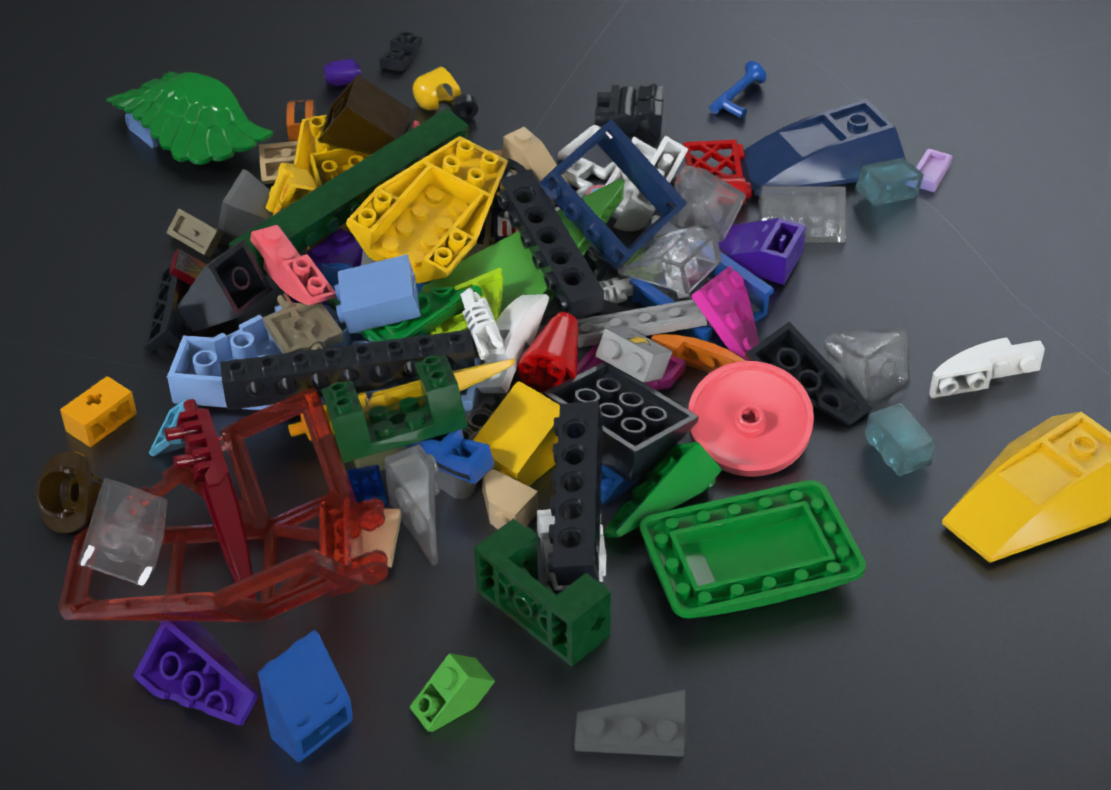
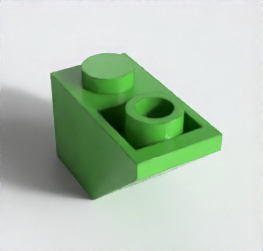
M449 653L409 708L427 731L433 732L476 708L495 680L476 658Z

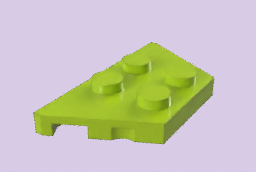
M501 267L455 286V290H462L478 285L483 294L480 297L481 299L484 297L487 300L495 321L500 316L504 275ZM465 308L427 335L469 330L463 316Z

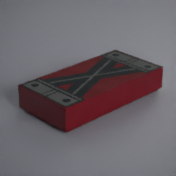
M178 249L173 255L169 273L192 286L203 267L207 264Z

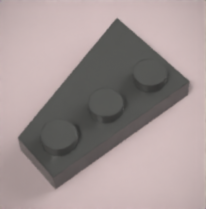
M686 689L578 712L575 751L684 757Z

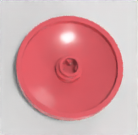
M735 362L714 370L695 388L688 407L690 412L699 417L698 422L689 431L692 442H699L723 471L739 476H765L785 469L804 452L810 441L813 429V407L804 387L785 370L763 362Z

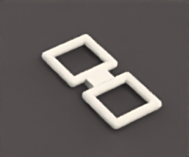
M597 125L590 126L560 150L558 158L563 161L601 127ZM581 158L563 175L570 185L579 189L576 193L583 198L587 189L594 186L593 183L585 180L592 174L607 180L617 165L611 162L603 168Z

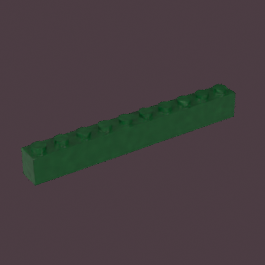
M448 108L442 110L229 243V248L244 239L263 274L267 275L268 273L263 268L264 258L250 240L251 232L278 225L299 253L307 247L313 246L318 240L329 233L335 232L340 226L345 224L356 209L384 182L459 136L469 140V125Z

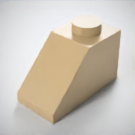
M491 469L482 477V491L489 522L495 528L500 529L513 518L523 526H527L537 515V490L494 469Z

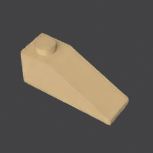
M525 127L504 136L501 157L515 160L524 166L527 171L532 169L539 183L557 166L542 141ZM549 198L552 205H556V203L551 198Z

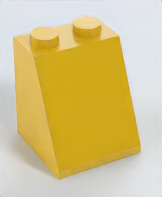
M518 381L473 441L489 445L495 464L492 469L530 486L556 464L553 458V443H558V437L555 435L554 418L559 417L560 405Z

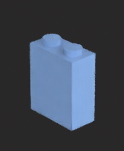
M408 254L338 271L339 284L334 285L337 300L341 302V305H337L336 309L340 323H346L350 334L421 317L416 278Z

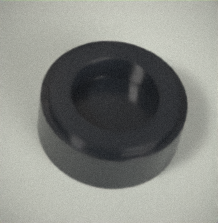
M468 94L457 96L452 102L453 113L463 120L473 118L478 113L476 98Z

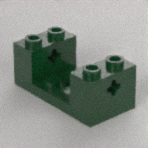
M445 355L429 356L420 362L414 363L422 396L407 397L398 403L387 406H375L366 412L362 410L353 381L346 383L336 382L328 388L321 389L343 463L468 428L459 386Z
M513 518L474 547L477 592L573 667L611 636V591L602 581H597L585 573L556 596L549 586L538 582L537 535L530 527L523 526Z

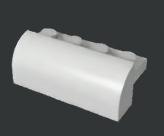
M667 136L663 138L657 150L636 137H633L631 140L670 183L688 148ZM616 166L606 185L619 178L625 180L623 201L612 215V217L617 219L613 227L623 231L640 230L646 226L656 208Z

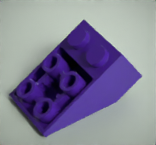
M782 218L725 226L713 247L756 277L784 285L804 251L806 225Z

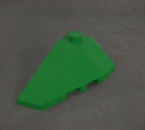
M699 442L677 444L652 471L645 474L647 480L632 489L630 494L634 497L633 500L623 504L617 510L603 530V535L605 537H621L638 528L645 517L669 511L692 497L708 491L716 483L715 477L722 469Z

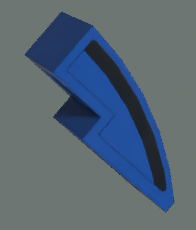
M462 430L404 446L425 462L441 471L476 484L495 466L489 445L465 439Z

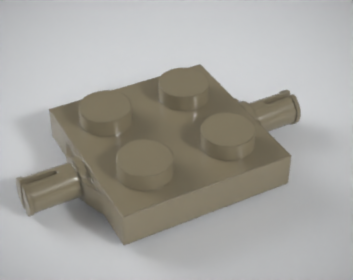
M284 293L283 297L279 295L277 298V302L282 309L263 317L264 327L282 354L324 349L344 342L342 330L322 302L310 306L303 303L294 304L289 296Z

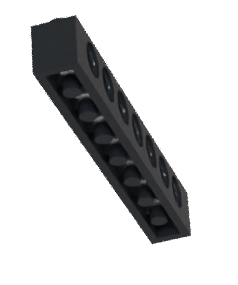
M470 330L223 361L220 363L227 410L302 401L306 400L305 394L312 391H317L319 398H324L321 389L328 388L336 382L353 381L357 393L389 389L417 381L418 377L414 363L420 362L429 356L445 355L452 371L475 366L474 347Z

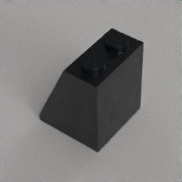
M242 239L203 267L177 308L190 330L195 332L238 318L273 289L245 240Z

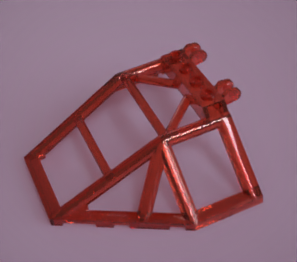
M315 387L235 421L219 431L221 437L218 440L222 452L226 450L242 497V501L238 498L237 500L247 540L264 539L263 571L216 592L180 594L186 543L219 542L213 524L134 528L129 521L180 483L203 498L201 488L205 481L194 482V469H190V466L176 469L172 465L161 473L164 479L148 490L146 486H143L126 499L128 506L95 530L91 531L87 527L74 537L58 610L65 620L262 622L325 594L333 598L342 593H351L364 583L375 585L379 581L386 579V576H388V559L384 551L376 549L372 550V552L362 553V530L371 532L376 530L377 527L380 528L385 523L384 502H381L378 498H370L369 501L366 500L357 504L321 398ZM303 413L330 493L270 518L245 438ZM320 516V529L297 526ZM278 537L320 542L319 550L316 548L311 549L304 554L276 565ZM173 544L166 595L93 600L91 596L87 597L97 548ZM312 575L318 576V578L308 581ZM290 578V579L275 593V585H276L277 583L281 582V581H284V580ZM261 591V602L247 598V596Z

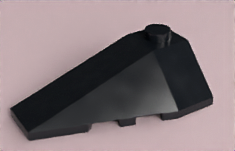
M790 321L745 354L750 361L771 364L791 374L804 387L814 407L848 427L852 426L872 409Z

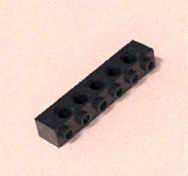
M532 169L500 179V192L497 193L499 205L502 209L506 208L512 228L518 229L523 247L525 249L529 248L532 253V261L537 270L541 269L543 272L545 285L549 291L553 290L560 311H565L576 319L603 311L604 290L545 191L538 185L539 181Z
M598 401L560 404L559 417L554 418V430L556 437H558V443H553L554 462L557 463V469L552 470L551 474L553 489H556V496L550 498L552 517L555 516L554 524L549 525L550 544H553V552H548L547 561L549 573L555 574L558 586L571 585L585 573L599 581L603 418Z

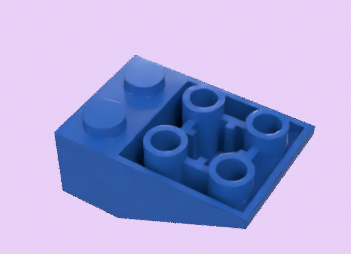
M313 630L304 638L298 639L291 648L276 659L266 663L263 669L258 672L271 739L298 763L353 721L350 697L316 630Z

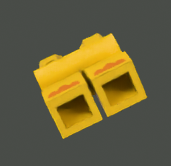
M280 163L276 181L269 192L266 209L275 215L315 190L316 185L308 170L299 169L295 164Z

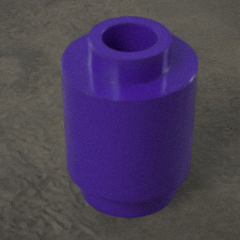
M353 58L329 62V65H323L326 84L333 85V87L349 85L358 74L361 76L359 62L354 63Z

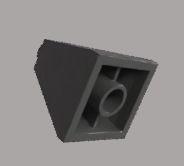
M242 169L222 202L218 230L223 232L219 244H229L234 239L273 216V213L266 209L270 190L247 170Z

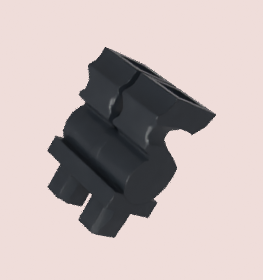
M653 83L646 87L640 86L639 90H636L629 86L620 89V85H612L611 92H598L595 125H605L612 119L624 133H635L642 121H648L650 124L649 131L661 137L664 86H658Z

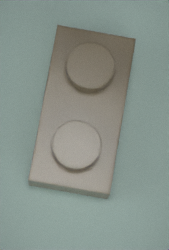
M178 209L166 232L210 258L223 235V232L181 209Z

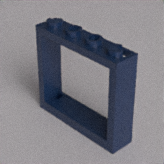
M612 119L550 171L538 184L615 270L635 254L688 204ZM597 144L662 215L627 248L561 176ZM669 201L675 206L674 208L668 203Z

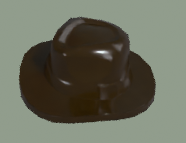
M74 451L56 454L49 459L36 484L35 497L42 520L49 529L58 533L79 531L88 523L90 514L94 513L104 503L105 484L100 478L91 473L90 463L85 455Z

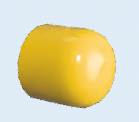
M438 67L419 76L413 84V95L416 102L427 111L438 109L439 102L442 101L452 104L453 100L461 95L457 82L444 67ZM442 84L450 85L453 97L447 93Z

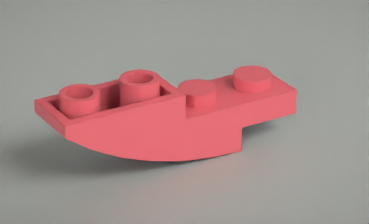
M278 225L251 232L250 240L264 258V270L285 293L309 306L336 298L335 290L308 254L300 256Z

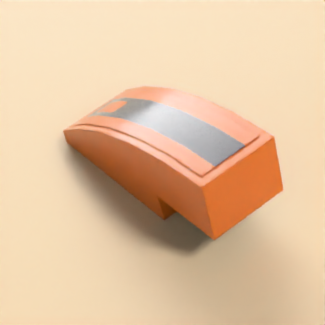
M314 100L288 102L287 133L289 142L298 141L302 119L315 117Z

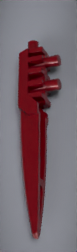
M189 399L183 403L185 412L179 413L177 427L165 428V437L167 441L178 439L185 441L184 450L186 454L173 457L175 468L190 466V469H194V482L205 481L201 488L203 499L206 502L233 579L248 612L253 616L257 611L254 578L245 528L236 493L209 410L198 408L196 400Z

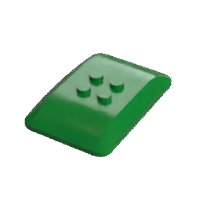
M805 480L656 513L645 517L640 523V535L670 606L675 614L683 618H698L731 613L806 596L857 580L864 575L866 569L865 559L824 484L814 480Z

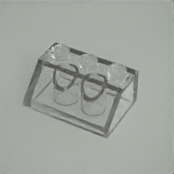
M762 186L760 188L759 221L782 218L806 225L804 243H845L846 187Z

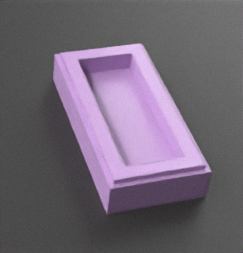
M927 149L912 173L909 185L935 192L950 167L953 156Z

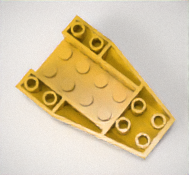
M459 136L378 186L347 219L346 225L368 258L376 262L408 254L416 283L419 284L448 277L476 244L508 160Z
M1082 411L1048 418L1010 442L943 518L942 524L991 563L1106 522L1111 518V433Z

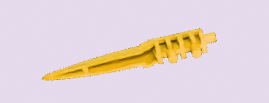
M515 358L452 372L457 380L459 390L462 391L511 367L515 363ZM418 380L374 392L370 399H368L365 391L358 393L363 412L369 411L375 406H387L398 403L407 397L422 396ZM318 392L306 393L305 396L309 409L301 410V422L288 425L291 437L306 433L308 439L314 441L334 435L326 405H321Z

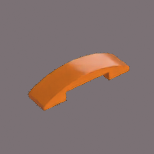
M657 334L651 338L652 341L671 350L672 356L686 361V365L706 373H711L730 363L746 361L721 346L692 337Z

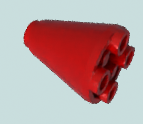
M566 312L557 313L531 343L517 363V373L521 380L525 382V385L539 393H543L571 378L575 379L577 376L579 327L578 321L573 315Z

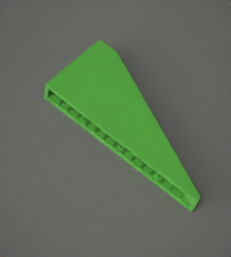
M619 178L582 198L605 225L623 201L625 182L623 179ZM561 209L558 210V215L584 256L592 243L585 238L584 234L565 216ZM519 231L462 260L448 277L432 280L429 284L426 283L420 291L428 292L431 291V288L455 287L501 267L504 275L500 314L521 295L547 294L549 296L547 306L555 296L553 290L549 291L547 289L541 269L537 270L535 268L529 248L525 249L523 247Z

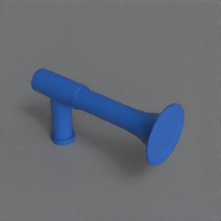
M748 61L745 65L746 74L709 105L710 111L713 114H717L724 109L740 119H744L747 109L731 101L752 82L764 83L767 78L764 68L755 61Z

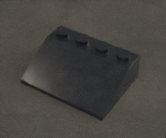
M605 361L577 375L575 379L571 378L543 392L544 396L559 405L591 401L599 402L603 418L602 464L630 483L652 471L693 428L699 418L647 384Z

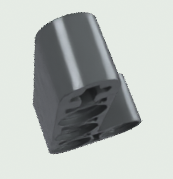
M508 392L490 395L465 415L468 428L461 429L465 439L473 441L507 396ZM424 461L426 479L452 497L467 499L476 492V484L456 478Z

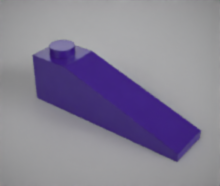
M164 617L133 675L138 682L156 697L170 699L178 702L179 705L204 711L210 716L236 725L244 724L260 695L218 641L190 618Z

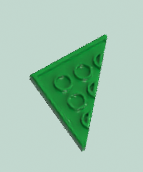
M478 285L471 286L474 292H477L480 296L483 295ZM455 287L431 288V291L417 292L421 317L360 331L359 333L370 342L427 335L464 308L461 293L467 289L455 290ZM337 297L326 300V303L337 312L336 306L341 305Z

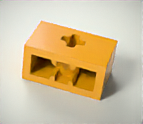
M108 376L60 409L66 432L90 448L137 414L132 391Z

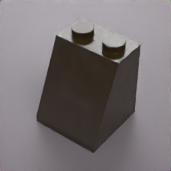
M358 74L329 107L318 140L325 144L371 155L408 131L411 125L409 121L411 109Z

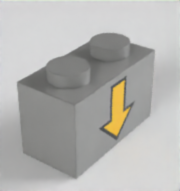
M626 326L605 328L595 356L642 382H649L663 378L672 351Z

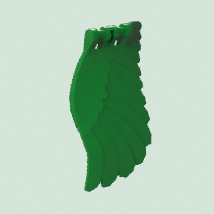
M170 71L164 74L161 79L155 78L142 84L140 89H131L106 99L107 103H112V106L117 105L118 109H124L127 114L132 113L134 120L141 121L143 128H150V135L154 139L159 138V144L162 149L170 150L173 159L179 162L189 160L194 164L204 165L210 161L227 160L234 156L235 152L251 150L256 147V142H263L274 134V131L262 128L247 119L237 99L226 85L217 79L199 73L185 72L179 74Z

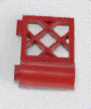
M736 139L683 142V146L688 148L684 158L691 207L746 204V199L751 198V184L746 182L742 174L740 159H744L742 144H737ZM731 149L732 153L724 157L718 151ZM690 151H701L705 155L699 159L692 155ZM713 158L720 162V164L714 168L705 162ZM728 167L735 171V174L725 175L720 171ZM698 168L708 172L706 176H694V172Z

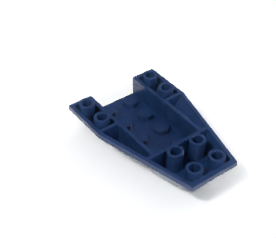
M867 99L821 112L787 125L743 150L744 159H740L743 177H745L746 182H750L751 193L754 196L860 182L907 166L896 127Z

